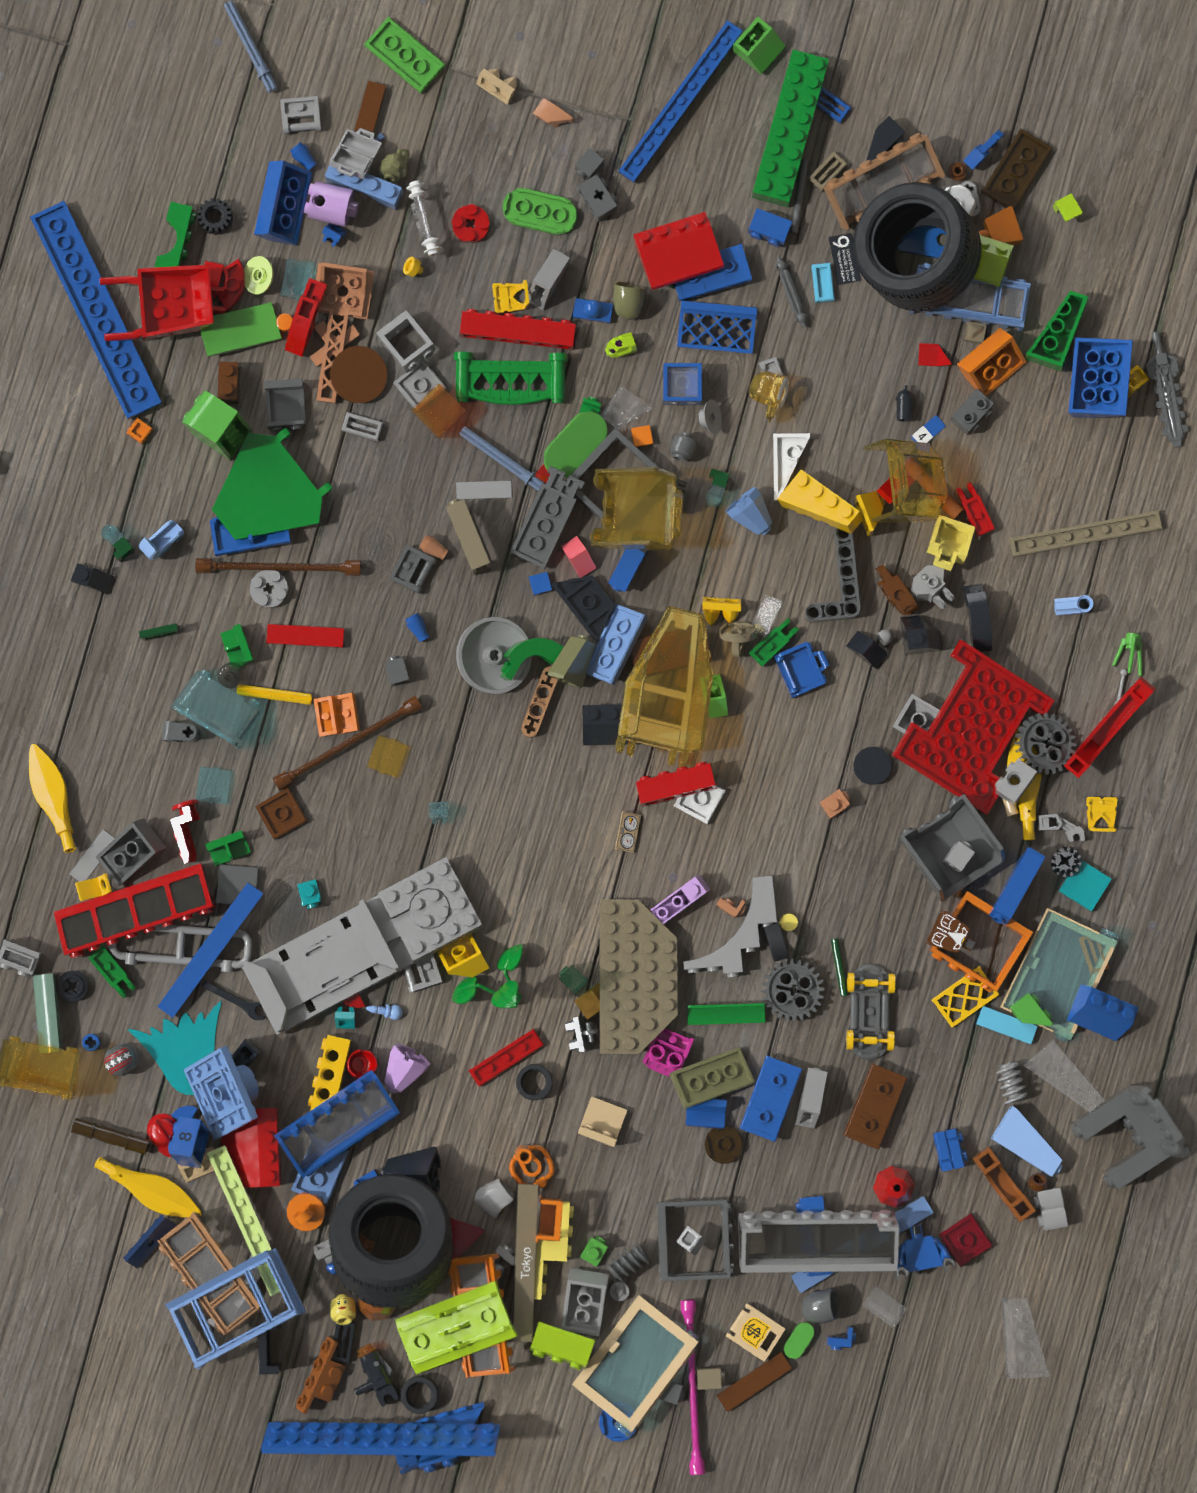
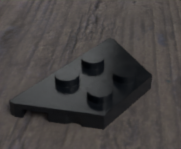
M593 575L553 582L551 586L595 643L598 642L615 607L613 601Z

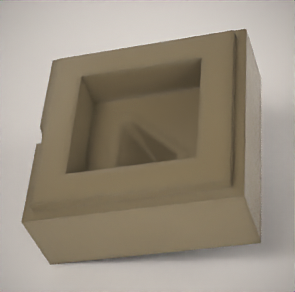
M968 321L964 341L979 344L984 342L986 324Z

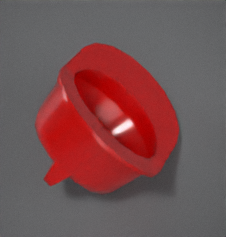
M157 1114L149 1120L147 1134L161 1154L172 1157L169 1154L168 1145L173 1140V1126L176 1121L170 1115Z

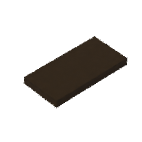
M1020 129L981 193L1005 208L1012 206L1013 210H1015L1053 147L1025 130Z

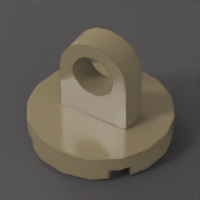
M733 622L730 626L726 623L720 627L719 636L725 641L732 642V656L741 658L744 653L745 642L757 638V628H754V625L746 622Z

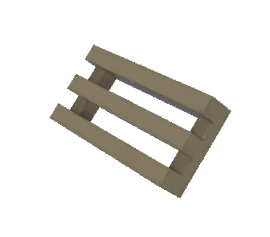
M833 151L808 180L822 192L827 182L836 178L848 163ZM833 158H836L837 160L816 180L815 177ZM839 163H841L842 165L825 181L823 185H821L820 183L824 180V178Z

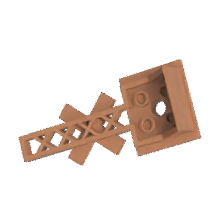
M324 262L318 263L316 281L328 285L318 312L329 314L328 326L322 321L314 327L325 342L324 347L310 356L316 367L322 363L317 401L336 404L337 393L333 389L331 381L326 378L325 371L331 368L333 363L329 358L332 355L336 357L341 351L345 350L344 346L360 335L353 325L347 329L349 317L368 320L375 271ZM342 287L348 289V294L345 297L338 295V291ZM334 315L344 316V320L337 324L333 317ZM338 329L341 334L335 337L333 332ZM328 386L333 390L332 399L322 397V390Z

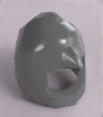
M835 1288L821 1291L814 1290L811 1294L805 1296L802 1300L801 1309L803 1317L807 1321L819 1324L835 1321L838 1317V1290Z

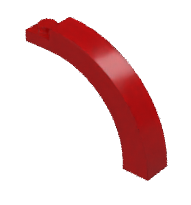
M1140 677L1090 732L1064 766L1079 778L1090 767L1119 729L1154 692L1155 688L1143 677Z

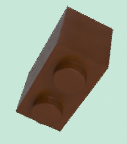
M219 362L218 399L226 404H239L240 365L238 362Z

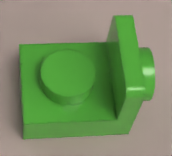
M591 1236L580 1258L597 1267L608 1249V1246L605 1245L607 1241L599 1236H596V1238Z

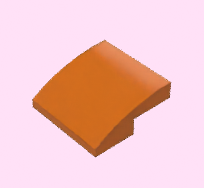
M354 693L314 699L319 737L360 731Z

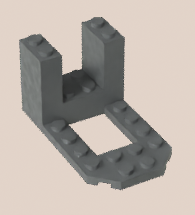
M1128 1085L1070 1122L1073 1126L1070 1129L1075 1137L1087 1140L1120 1119L1125 1129H1129L1132 1132L1131 1139L1133 1142L1141 1146L1102 1171L1104 1174L1102 1179L1108 1187L1119 1190L1168 1157L1186 1158L1191 1154L1189 1149L1183 1146L1186 1142L1161 1102L1158 1099L1153 1100L1151 1097L1152 1092L1147 1086Z

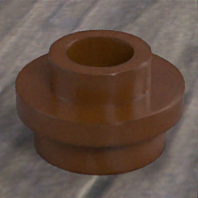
M954 162L948 168V176L953 181H961L967 174L965 165L960 162ZM954 169H960L961 173L956 174Z
M1035 1173L1029 1177L1028 1185L1034 1191H1044L1047 1187V1179L1043 1174Z

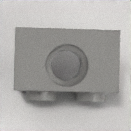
M1019 759L1015 763L1012 761L1006 769L1008 772L1004 778L1000 777L995 784V787H997L995 793L1013 806L1017 804L1037 776L1036 770ZM1016 777L1020 780V783L1012 785L1009 780Z
M965 841L956 842L942 863L956 873L961 872L975 853L971 850L973 847Z

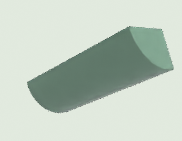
M56 974L33 976L39 1053L63 1051Z

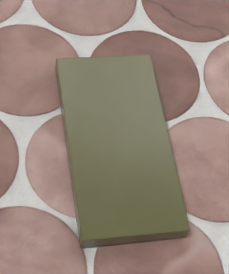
M740 1047L669 1074L684 1110L755 1083Z

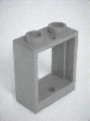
M407 310L376 333L379 340L405 372L414 370L419 365V362L430 358L436 350L433 342ZM411 325L426 344L404 360L389 340Z

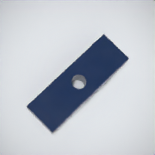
M161 1214L151 1227L142 1234L137 1243L128 1250L123 1259L138 1269L159 1245L158 1240L169 1233L176 1224Z

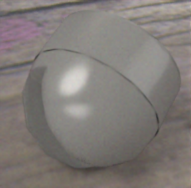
M881 630L876 633L879 641L884 646L888 645L893 639V634L890 630Z

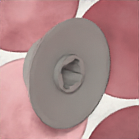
M709 400L705 404L704 409L699 411V422L702 427H707L714 434H717L721 429L722 414L716 401Z

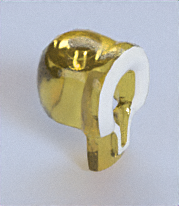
M762 371L752 379L749 397L754 401L768 405L766 411L768 422H771L773 417H776L778 409L783 407L789 389L788 378L784 375Z

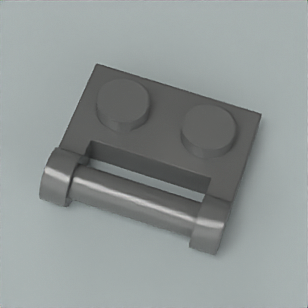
M406 544L389 579L421 594L422 586L432 566L436 564L437 559ZM422 559L426 563L416 583L413 584L410 581Z

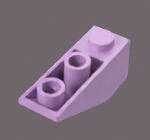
M699 874L650 911L664 924L711 889Z

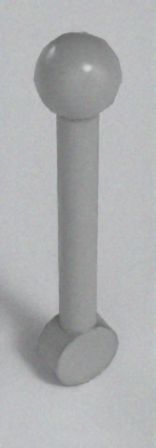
M1126 669L1120 671L1122 676L1117 701L1122 697L1125 676L1128 674Z

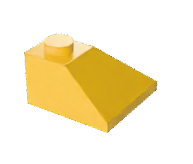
M876 491L857 495L854 501L857 510L860 511L863 517L862 523L868 537L872 536L885 505L883 497L878 495Z
M472 934L438 951L448 974L474 977L489 969Z

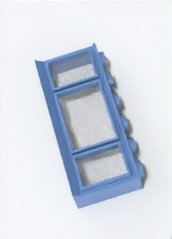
M927 263L918 265L916 274L927 270L932 265ZM1003 276L998 287L973 279L967 289L949 304L941 308L938 307V309L920 312H925L926 316H933V314L944 315L945 319H951L952 317L962 318L963 322H970L971 320L980 321L981 324H986V326L989 323L998 324L1000 328L1007 329L1008 326L1016 327L1019 332H1022L1031 284L1026 283L1027 281L1023 279L1012 281Z

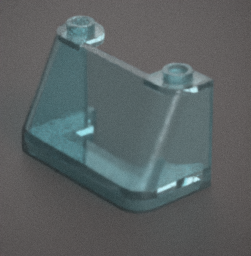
M204 669L201 672L197 670L176 698L171 708L240 749L263 712V709L260 708L261 703L252 698L249 701L210 678L212 674Z

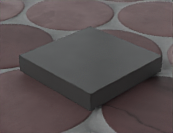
M220 865L216 903L232 904L248 882L257 888L259 868Z

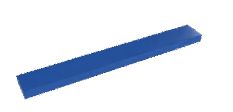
M249 882L245 885L159 1003L158 1008L172 1018L176 1015L264 894L262 891Z

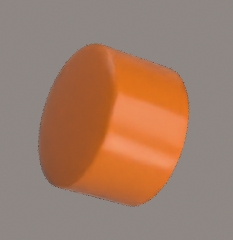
M286 313L279 315L276 320L279 330L289 332L293 318Z

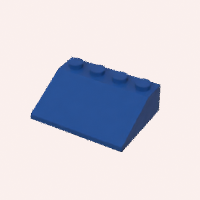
M1075 338L1068 411L1071 417L1101 418L1126 416L1133 340Z

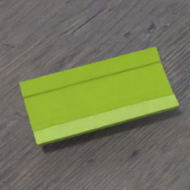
M497 1281L395 1319L401 1340L416 1374L518 1336L503 1304Z

